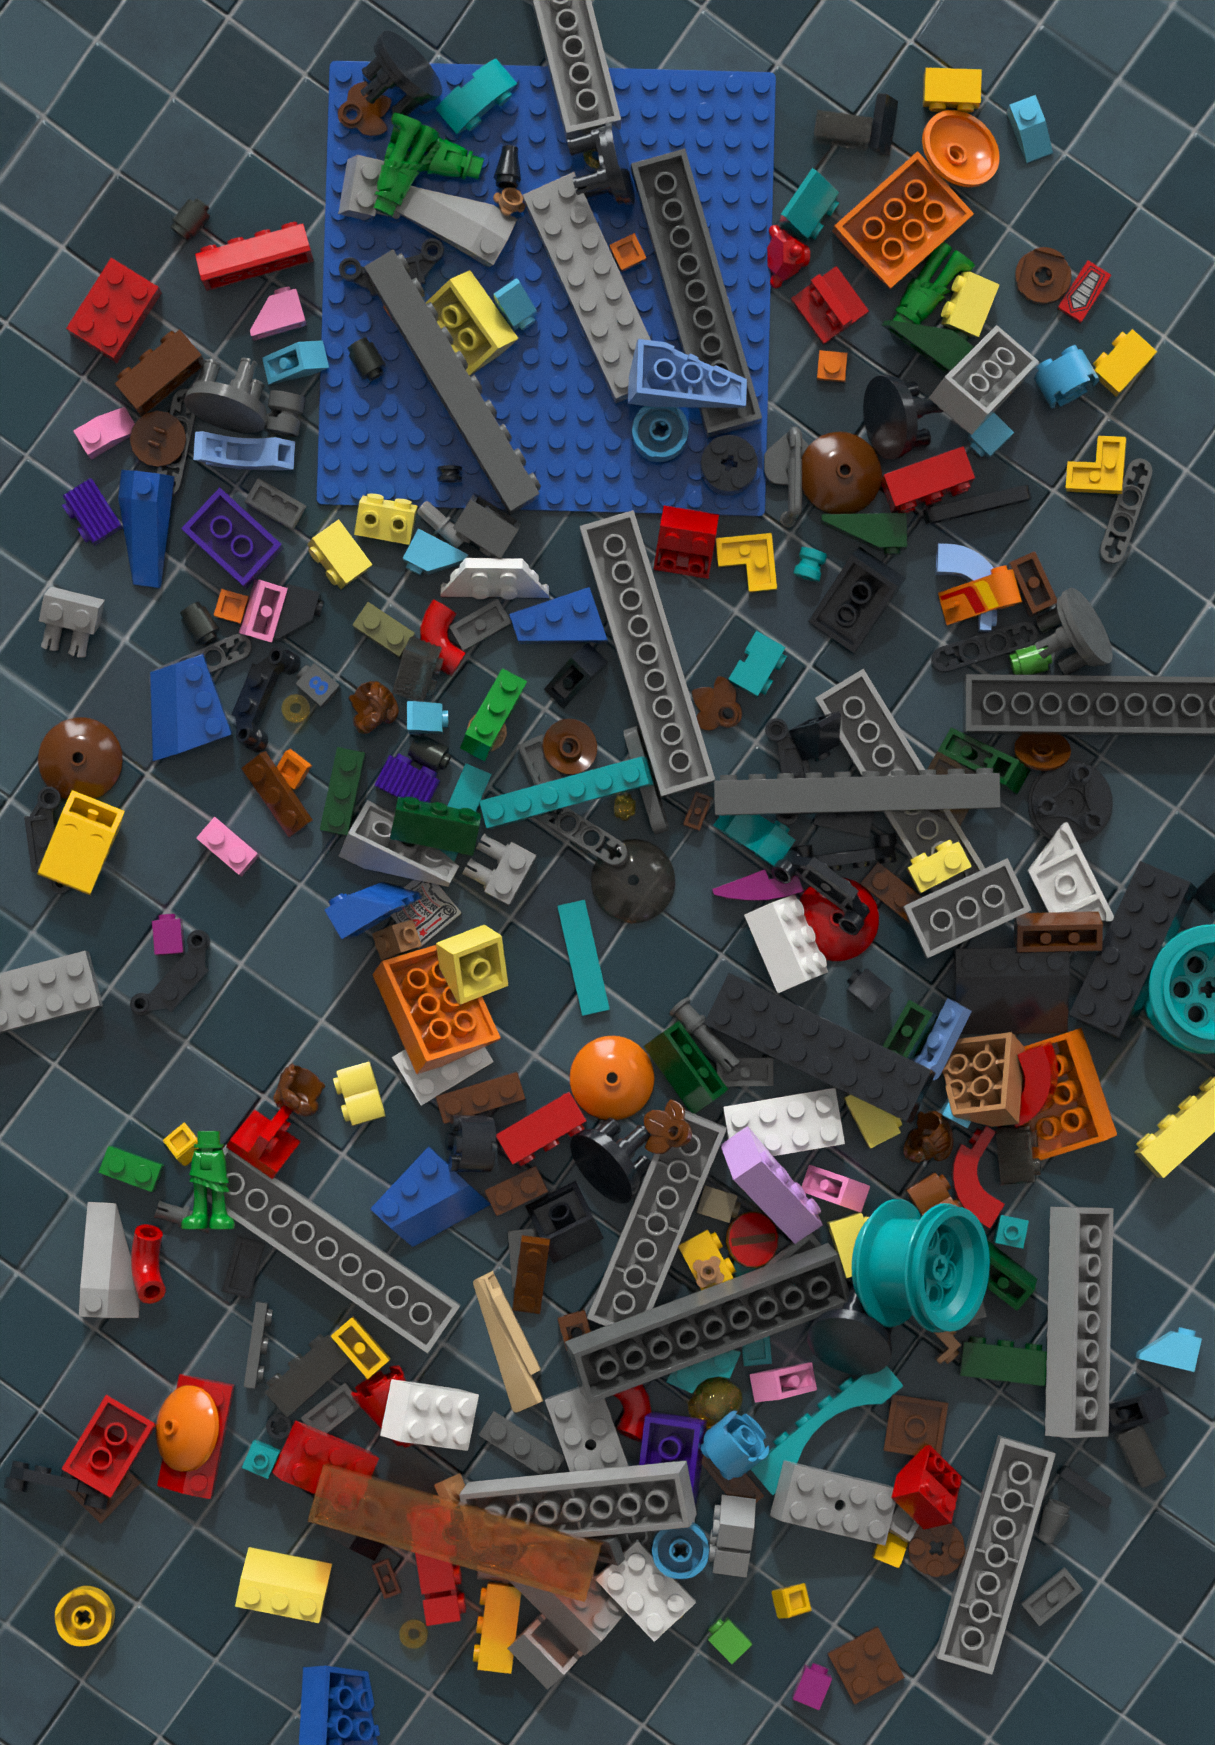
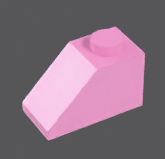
M283 287L275 290V295L268 297L250 329L253 341L307 326L296 289L291 290L290 287Z
M123 407L92 419L75 429L74 433L92 460L129 438L135 423L127 409Z
M812 1165L808 1166L801 1186L804 1192L860 1213L870 1189L869 1185Z
M812 1362L750 1374L754 1402L780 1400L817 1390Z

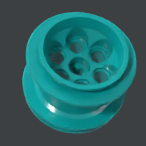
M1214 924L1201 925L1181 931L1164 946L1153 964L1149 979V995L1144 1004L1151 1024L1165 1040L1182 1050L1199 1054L1215 1053ZM1191 957L1197 958L1201 963L1200 971L1197 973L1190 972L1187 967V962ZM1177 982H1182L1187 987V994L1183 998H1179L1174 994L1173 988ZM1206 982H1208L1209 987H1214V993H1210L1209 998H1206V994L1200 991V988L1204 987ZM1193 1006L1198 1007L1202 1012L1201 1019L1196 1023L1192 1022L1188 1017V1011Z
M892 1199L881 1204L866 1220L858 1233L852 1254L854 1289L868 1316L877 1320L884 1327L899 1326L913 1315L916 1321L930 1332L941 1333L959 1330L973 1319L980 1308L986 1292L990 1267L988 1242L980 1221L968 1209L942 1203L930 1208L922 1216L912 1203L903 1199Z

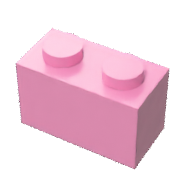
M254 579L239 633L272 643L288 588Z
M216 817L197 836V839L241 877L260 856Z

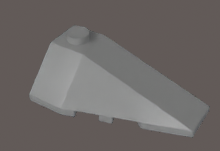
M413 186L410 187V190L403 199L401 207L397 206L395 212L488 268L494 265L517 221L511 215H504L501 209L495 205Z
M367 800L347 834L339 857L364 869L448 887L459 865L437 848L390 839L394 813Z
M88 1202L80 1284L79 1317L139 1318L140 1299L132 1279L131 1254L125 1238L117 1203Z

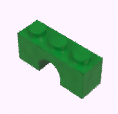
M503 668L501 669L466 731L460 749L483 761L486 760L497 741L504 723L511 716L520 700L527 683L526 680Z

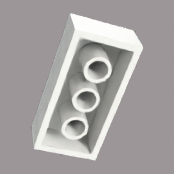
M835 1088L723 1107L728 1139L748 1126L772 1156L845 1144Z

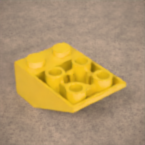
M72 790L37 874L90 895L121 827L125 811Z

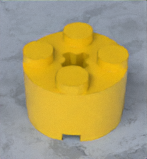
M80 1586L71 1590L60 1600L55 1610V1624L58 1634L63 1640L74 1646H90L98 1643L111 1630L115 1620V1607L110 1597L101 1589L93 1586ZM87 1610L90 1613L88 1617L91 1621L87 1619L85 1622H82L80 1620L82 1615L79 1611L83 1613Z

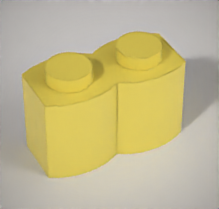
M370 1062L337 1071L338 1077L333 1078L337 1094L343 1093L346 1104L341 1105L345 1122L351 1120L352 1126L386 1117Z

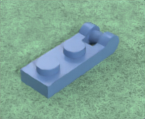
M948 998L921 1053L912 1060L933 1070L936 1073L933 1080H936L941 1075L972 1012Z

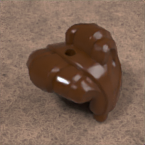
M369 681L361 684L355 691V694L349 696L352 707L358 713L353 718V724L360 734H368L381 723L390 724L397 718L399 708L393 694L378 681Z
M292 1063L281 1073L273 1101L280 1109L285 1105L300 1116H312L318 1111L317 1099L325 1088V1084L320 1082L317 1075L310 1070Z
M922 1111L918 1112V1128L909 1131L903 1146L905 1158L917 1163L927 1161L933 1157L938 1162L947 1159L952 1152L954 1143L950 1124L937 1111H928L925 1114Z

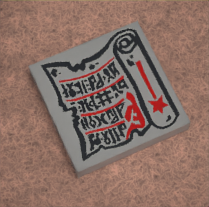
M414 879L404 888L420 892L422 898L391 914V917L397 924L408 920L414 921L421 942V946L417 948L420 949L461 915L462 912L438 884Z

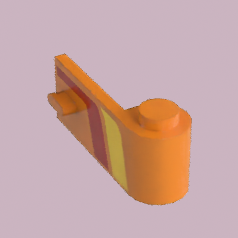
M1007 565L996 567L990 570L991 575L939 592L938 595L946 625H951L992 610L1003 609L1022 603L1014 570H1008Z

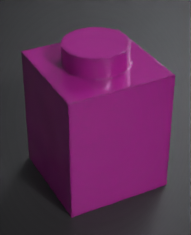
M175 914L158 915L159 920L152 921L155 955L185 953L183 920L180 918L176 919Z
M812 1663L811 1667L805 1664L793 1691V1700L820 1710L832 1681L831 1675L827 1674L829 1669L816 1663Z

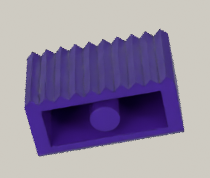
M89 478L63 495L66 503L62 506L70 519L76 517L81 524L77 530L86 543L91 540L96 546L123 529V526L92 478Z
M399 753L396 758L389 755L375 783V787L397 798L415 797L419 801L430 803L441 783L436 778L438 773L425 766L421 770L411 766L412 760Z

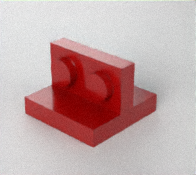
M837 266L823 276L818 274L810 280L809 286L791 298L792 303L823 345L869 313L867 307Z
M283 1105L274 1118L269 1120L254 1109L230 1139L226 1148L273 1179L301 1142L287 1132L291 1125L287 1120L293 1110Z

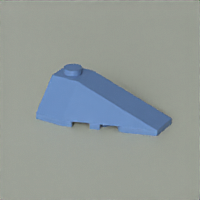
M637 340L629 373L628 404L650 407H746L747 379L717 365L713 367L698 360L699 357L695 355L684 354L674 349L675 346L666 342Z

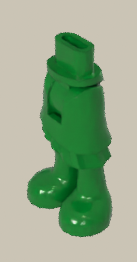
M393 113L391 123L399 129L398 138L389 158L384 159V165H381L377 182L378 191L374 194L377 199L373 208L390 217H393L397 206L401 207L403 199L410 190L412 183L420 174L417 171L423 165L419 164V161L427 147L437 141L440 135L435 129L421 125L420 121L399 113ZM415 137V141L410 151V154L407 160L404 161V157L408 151V148L413 138Z
M395 126L393 127L384 159L389 158L396 144L399 129ZM415 137L413 138V140H412V142H411V144H410V146H409V147H411V148L413 147V144H414V141H415ZM439 137L437 141L427 147L426 152L428 154L423 155L419 161V164L423 166L418 172L427 171V174L460 177L465 180L466 176L479 179L484 158L472 155L473 151L468 153V150L464 147L452 143L446 138L443 140ZM407 151L404 157V161L407 160L410 151Z
M945 242L941 243L931 252L915 279L911 278V282L907 284L899 306L895 309L897 314L893 320L920 325L933 312L936 306L945 299L944 295L951 292L946 287L960 271H972L975 264L962 253L955 250L935 282L930 283V279L940 264L952 251L950 245Z
M197 1131V1144H194V1148L198 1149H195L193 1152L189 1174L191 1175L190 1182H193L194 1207L193 1213L183 1218L181 1229H234V1220L227 1214L224 1192L230 1191L226 1183H229L223 1151L224 1144H220V1131ZM207 1188L212 1190V1215L210 1223L207 1206Z

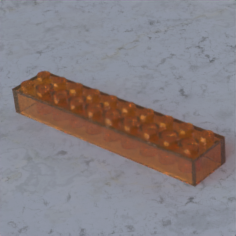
M331 1464L323 1465L308 1522L585 1602L588 1598L603 1543Z

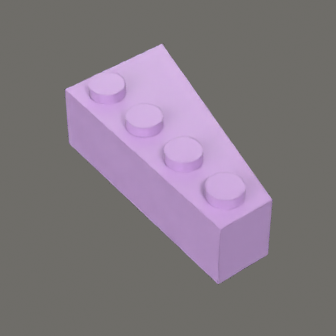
M748 1126L720 1145L733 1180L795 1244L822 1226L818 1215L821 1213V1209L814 1199L806 1197L803 1188L792 1180L787 1171L777 1162Z

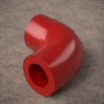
M432 600L425 611L420 625V644L427 658L438 669L452 677L466 652L454 646L448 638L449 626L457 614L440 602Z
M144 1224L137 1226L134 1232L131 1250V1270L133 1283L139 1299L144 1303L151 1304L161 1300L166 1292L159 1265L163 1232L156 1226Z
M643 1384L612 1395L620 1400L624 1411L617 1432L638 1442H642L645 1416L652 1412L650 1397Z

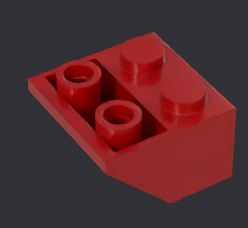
M664 505L653 570L709 579L719 514Z
M927 1445L897 1474L891 1498L924 1530L951 1524L962 1476L931 1445Z

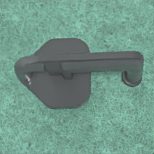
M798 427L790 428L764 454V475L766 479L772 484L788 485V511L783 512L780 516V523L787 528L794 526L802 512L801 457L809 445L802 438V432Z

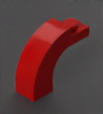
M1051 1041L1026 1049L1017 1055L1024 1071L1025 1087L1021 1095L1019 1124H1015L1016 1127L1023 1125L1042 1112L1055 1093L1058 1082V1062Z
M984 1126L982 1130L977 1128L969 1140V1143L972 1144L970 1149L963 1144H959L952 1162L951 1179L955 1195L963 1207L971 1211L982 1225L991 1228L1005 1204L989 1195L982 1188L978 1180L977 1165L979 1159L996 1133L991 1128Z

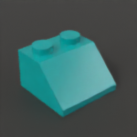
M812 168L781 213L779 226L806 244L810 238L815 240L824 227L821 222L826 214L831 217L840 204L837 201L839 192L818 171Z

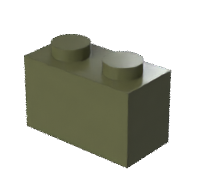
M367 602L352 625L355 630L400 660L416 637L413 631L369 602Z

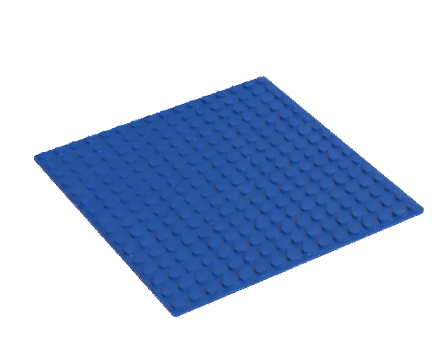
M331 62L329 70L321 337L329 368L320 371L317 502L320 505L359 506L362 496L379 494L385 500H409L412 502V505H417L418 508L424 502L429 501L435 508L464 509L475 493L497 508L506 510L398 328L384 310V305L378 295L371 296L369 290L344 280L339 273V265L345 258L357 259L362 267L391 250H394L396 255L402 253L404 258L419 255L423 242L434 238L442 243L444 254L425 277L426 284L421 285L424 290L425 296L422 298L425 303L450 279L471 270L494 304V293L517 278L537 310V316L534 317L535 322L525 330L518 328L514 331L519 338L504 353L471 375L476 376L483 388V393L480 395L484 402L489 399L497 411L495 420L498 425L504 424L512 437V441L509 442L513 450L519 448L527 462L526 466H524L528 475L533 472L541 485L538 491L540 493L539 498L519 510L625 513L634 510V513L662 514L665 505L719 514L720 516H762L765 513L766 491L764 454L767 451L771 269L768 267L767 247L772 239L769 235V228L772 226L775 74L771 72L608 68L621 117V129H619L626 150L630 170L631 163L681 149L686 150L762 415V421L759 424L707 438L699 408L678 407L688 421L689 430L686 446L672 460L652 462L636 450L632 440L633 421L639 410L644 406L628 404V399L615 404L526 207L523 212L517 211L511 214L517 221L501 253L490 268L400 215L399 219H394L393 217L375 214L372 218L361 220L338 214L347 159L361 155L384 161L394 127L391 123L394 113L392 106L400 101L406 93L401 88L394 87L382 94L392 100L388 112L381 118L387 127L385 133L378 136H366L357 128H346L338 119L339 107L347 101L348 91L352 86L364 81L368 84L371 82L362 73V68L366 67L370 62ZM429 63L440 80L442 94L434 101L425 103L423 106L419 105L408 117L420 121L421 125L435 129L443 140L446 138L450 142L464 147L468 150V153L473 151L472 155L484 158L479 179L466 176L464 180L460 177H446L437 174H427V171L419 172L420 174L415 178L411 186L488 203L500 208L499 204L493 200V196L497 192L502 193L504 189L496 186V180L493 177L501 155L502 146L505 145L518 147L521 181L515 189L520 191L522 196L572 172L575 173L576 177L595 173L600 168L599 156L596 150L571 156L548 66L502 65L517 82V85L510 92L512 97L502 106L497 104L480 118L482 122L472 131L466 129L456 134L435 108L457 86L462 88L474 78L472 74L484 65ZM355 111L347 113L348 119L353 120L357 117ZM634 181L635 203L626 206L625 203L619 205L614 195H609V193L588 198V204L608 247L610 244L635 233L647 260L623 272L620 271V274L651 341L666 342L675 346L674 349L682 352ZM436 249L428 251L430 256H435L438 253ZM354 268L347 269L346 274L353 275L356 272V270ZM364 337H367L369 342L374 343L386 364V367L382 369L384 374L373 381H369L368 378L361 379L349 358L350 352L347 349L351 344ZM657 426L654 435L664 437L667 429L662 430L660 426ZM724 435H734L746 440L753 446L758 461L756 475L752 484L744 491L733 496H724L712 491L703 480L700 470L702 455L707 445L713 439ZM732 460L721 463L725 465L726 471H730L732 467H737L733 465ZM444 465L462 466V471L459 473V476L462 477V482H437V477L440 476L437 467Z

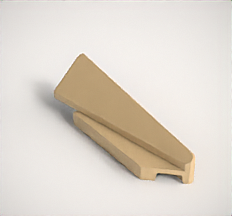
M491 1271L475 1279L473 1285L512 1410L517 1413L543 1401V1397L532 1377V1374L540 1371L541 1367L494 1272Z

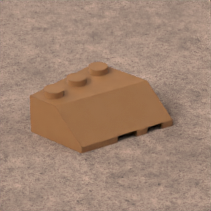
M1012 1032L957 1040L942 1071L954 1117L992 1127L1019 1124L1023 1069L1017 1055L1023 1052L1025 1047Z

